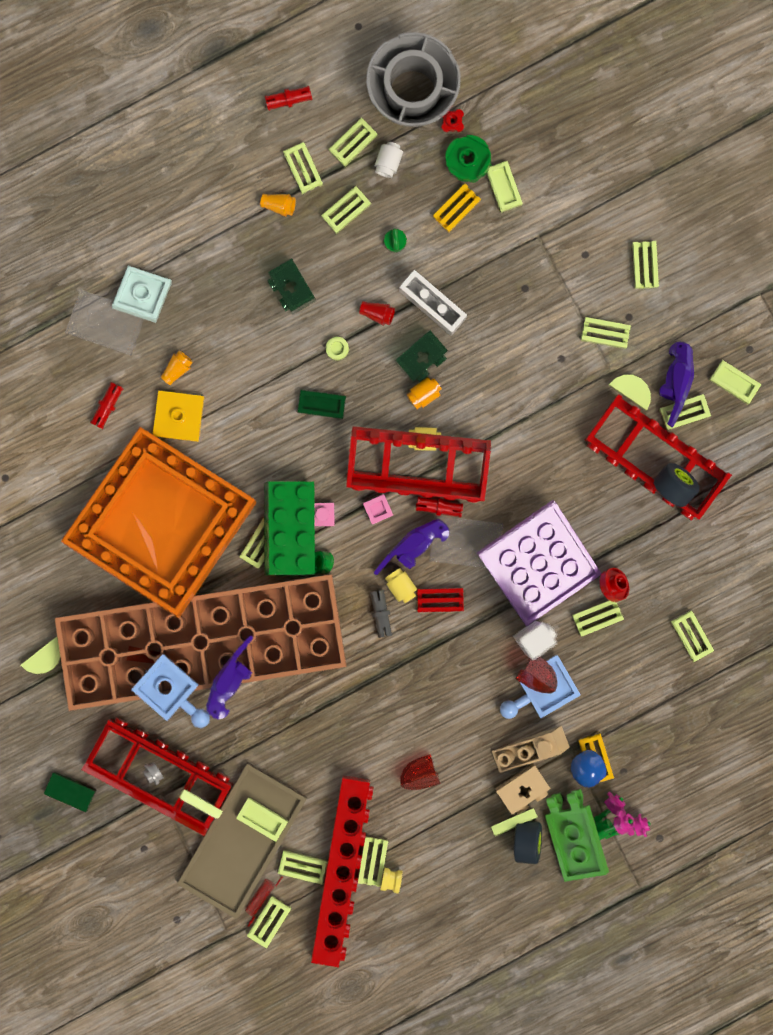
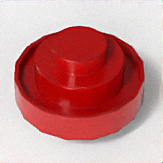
M611 568L603 571L601 574L600 589L608 600L619 602L627 598L630 590L629 582L621 570Z

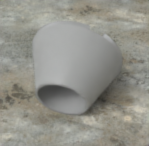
M403 33L388 42H384L372 56L367 70V89L375 108L388 120L403 126H424L439 120L453 106L460 89V70L450 49L440 40L423 33ZM416 71L426 75L432 81L435 89L425 100L407 102L394 93L391 87L393 81L405 72Z

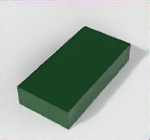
M300 390L297 413L343 419L346 396Z
M53 772L44 795L87 812L97 790Z

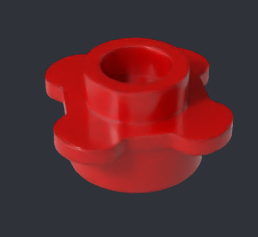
M461 109L448 111L442 117V130L444 132L463 131L462 117L464 112Z

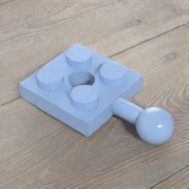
M164 654L132 689L134 693L166 721L169 720L179 707L191 716L192 724L195 727L203 728L210 721L209 713L206 710H197L186 700L198 687V684ZM162 681H168L171 684L172 690L169 694L160 692L159 684Z
M555 655L517 677L526 695L514 702L511 700L504 701L500 706V713L504 718H514L518 713V709L531 702L539 717L542 718L579 697L580 693L558 655ZM546 680H552L555 683V689L551 693L543 691L542 685Z

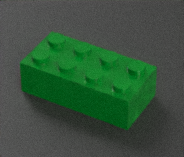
M268 481L264 483V575H315L314 482Z

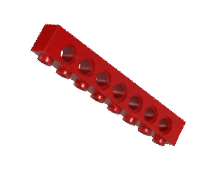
M344 775L342 778L311 961L314 964L339 968L340 961H345L347 947H342L344 938H349L351 924H346L347 916L353 914L355 902L350 901L351 893L357 890L358 878H354L355 869H360L362 855H358L359 846H364L366 832H362L363 823H368L370 809H366L367 800H372L374 789L373 786H369L370 780ZM351 797H358L362 803L358 808H352L348 804V800ZM347 820H354L358 826L355 830L349 831L345 828L344 823ZM344 843H350L353 845L354 850L346 854L341 851L340 847ZM346 866L349 868L350 873L344 877L340 876L337 873V868ZM336 889H342L345 891L346 896L343 899H336L333 896V892ZM332 912H338L341 914L342 919L339 922H333L330 920L329 915ZM329 935H334L337 937L338 942L335 945H329L326 943L325 938Z

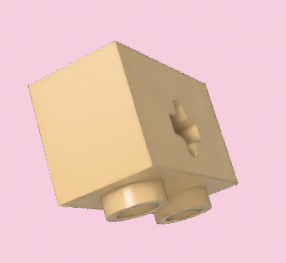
M532 763L495 788L511 814L515 812L521 814L529 808L528 804L533 800L538 802L545 798L550 787ZM521 786L525 788L530 787L527 789V795L524 796L523 793L518 795L521 792Z

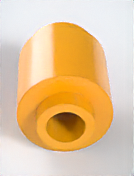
M427 377L412 387L406 396L417 410L420 407L424 408L440 397L439 391L442 388L434 378L430 380Z

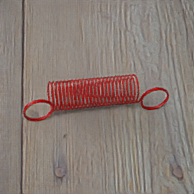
M281 876V878L279 879V881H278L277 884L275 885L276 887H277V885L279 884V882L281 881V879L283 878V876ZM264 881L261 884L262 889L255 893L256 896L251 899L245 909L247 911L251 909L252 905L258 901L257 899L262 898L261 896L264 892L263 902H259L256 909L258 911L275 886L271 884L268 891L267 887L270 882ZM253 916L254 918H252L251 921L249 922L248 927L251 925V923H252L253 920L255 919V916Z

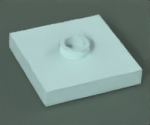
M128 266L113 301L112 308L156 323L172 281Z

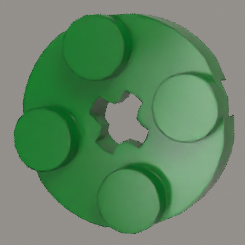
M466 135V137L453 140L447 148L445 154L446 165L450 174L457 180L475 183L489 171L491 152L487 143L482 138L475 135ZM470 153L473 154L472 158L474 161L466 164L463 156H468Z

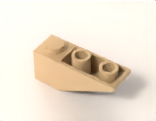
M562 726L493 750L492 753L501 773L560 755L570 747Z

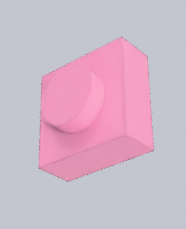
M384 494L363 503L372 525L393 516Z
M315 503V526H335L334 503Z

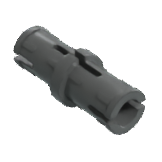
M385 590L378 591L379 601L377 591L370 592L374 609L372 616L376 620L378 638L385 637L383 627L386 636L393 635L388 616L391 614L390 610H387Z

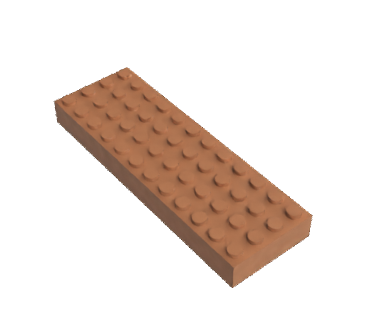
M332 574L194 596L180 618H177L155 603L55 618L69 711L140 700L141 698L132 689L163 654L198 684L194 691L210 689L217 674L249 636L253 637L252 641L236 659V663L239 661L252 672L250 679H243L242 683L347 666ZM162 681L159 684V690L163 694H169L172 686L168 681Z

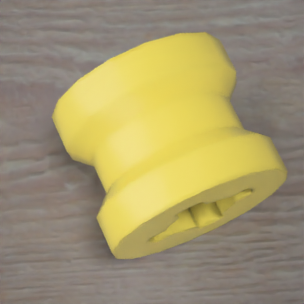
M384 867L380 890L386 891L388 889L399 894L403 871L397 870L395 872Z

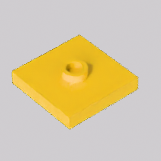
M158 391L153 435L161 438L199 442L205 397Z

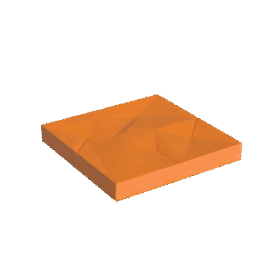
M139 427L61 542L172 615L180 618L256 505V500Z

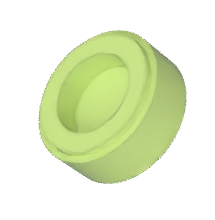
M333 337L326 344V352L331 359L339 361L348 355L349 346L345 339Z

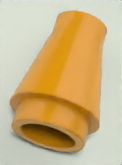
M263 194L260 201V207L284 217L287 215L292 216L296 205L295 197H291L290 194Z
M178 351L176 354L173 353L164 373L160 376L161 379L167 384L172 385L174 381L191 369L193 361L181 351Z

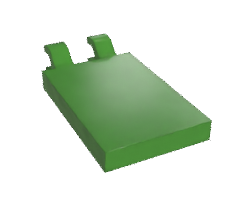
M581 789L571 791L572 793L567 794L570 809H562L563 799L560 793L552 794L551 797L546 798L550 812L545 817L564 882L602 876L609 873L590 805L583 806V793Z

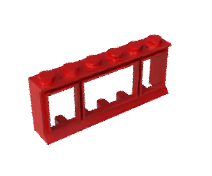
M616 395L585 438V441L588 442L587 447L596 454L601 451L607 456L605 459L614 467L622 466L626 469L624 474L634 481L637 478L645 483L643 487L654 494L656 491L658 492L654 485V479L622 457L644 427L690 460L684 467L689 473L697 465L718 480L697 510L689 504L679 507L682 509L680 514L690 521L693 518L700 520L732 474L721 470L712 460L706 459L695 448L679 440L677 435L661 427L656 420L650 419L641 413L639 408L627 403L622 399L621 395ZM615 407L637 422L617 452L594 437ZM664 497L661 499L670 507H674V504L670 503Z
M353 426L346 487L356 491L368 489L378 493L416 494L425 498L436 496L443 497L446 500L465 499L472 503L485 501L491 440ZM357 440L369 441L370 444L385 443L382 474L354 471ZM393 443L395 447H401L402 444L413 445L417 449H425V447L439 448L443 452H447L449 449L446 480L388 475L391 444ZM456 450H461L464 454H471L472 452L484 453L480 484L453 481Z
M121 718L109 719L81 770L205 836L214 817L209 815L204 823L181 810L185 801L180 799V797L175 806L123 778L140 747L190 773L191 776L184 787L185 790L190 792L197 778L222 790L214 805L218 809H220L233 784L229 782L230 778L220 772L216 775L209 771L210 767L200 761H197V763L188 759L190 756L180 750L174 752L168 749L169 745L159 739L156 742L148 738L149 734L139 728L133 730L127 727L128 722ZM110 731L134 743L117 775L93 763Z

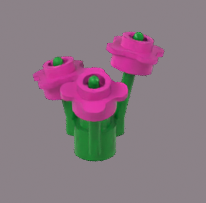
M608 792L609 798L604 801L608 808L594 817L599 839H608L612 836L626 833L629 836H633L635 832L637 836L644 835V837H647V831H650L651 825L647 817L643 818L642 814H639L638 817L633 818L630 814H626L624 810L626 804L623 798L618 794L613 796L612 793ZM610 812L617 816L614 818V825H612L609 819L604 820V817Z

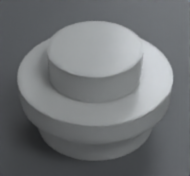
M154 762L150 765L145 764L146 770L142 773L149 784L154 782L155 785H158L159 781L163 779L161 772Z

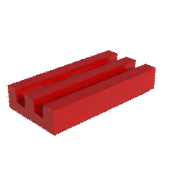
M463 588L417 589L418 612L464 611ZM459 593V597L422 598V594ZM459 602V607H422V603Z

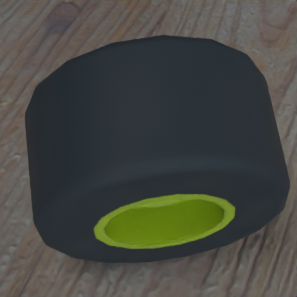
M674 463L667 464L654 478V485L658 492L670 503L679 507L686 506L699 492V484L686 469Z
M527 821L517 824L514 838L515 862L538 864L542 845L541 823Z

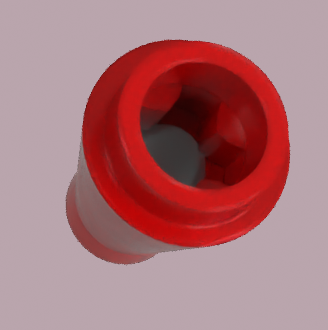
M363 301L359 314L368 317L382 326L385 324L391 325L395 308L391 307L390 304Z

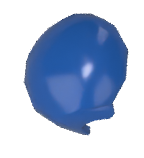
M585 750L572 760L570 769L572 776L581 786L593 787L606 777L605 763L595 751Z

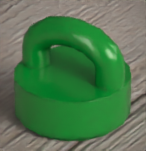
M394 228L386 233L384 244L388 251L398 253L406 246L407 238L403 231Z
M325 551L315 552V573H330L334 565L332 553Z

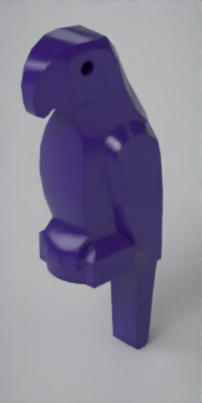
M681 341L674 343L670 347L669 354L671 356L674 355L675 360L668 369L666 384L662 385L659 390L660 396L675 401L667 423L670 427H674L694 379L692 347Z
M436 519L408 532L374 571V574L378 575L395 555H397L396 558L406 568L411 569L416 565L415 558L422 555L429 548L434 538H440L442 542L448 538L450 534L448 525L442 520Z
M249 636L237 649L213 681L206 705V711L213 718L223 719L227 717L230 710L226 709L225 702L237 692L243 679L247 680L251 677L252 672L239 661L236 663V659L252 641V636Z

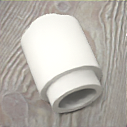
M393 142L381 145L375 162V173L387 178L393 177V174L397 172L403 155L400 145Z

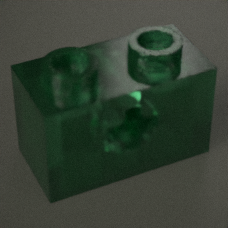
M292 258L268 272L270 279L267 281L274 292L278 290L282 296L279 302L285 312L290 310L292 315L316 302L313 293ZM290 283L291 286H294L293 293L289 290L285 291L287 289L286 284Z
M429 330L399 356L395 363L412 383L416 380L421 382L430 374L428 370L432 366L439 367L447 360L445 355L448 353V350ZM419 354L423 356L427 354L428 363L423 361L419 363Z

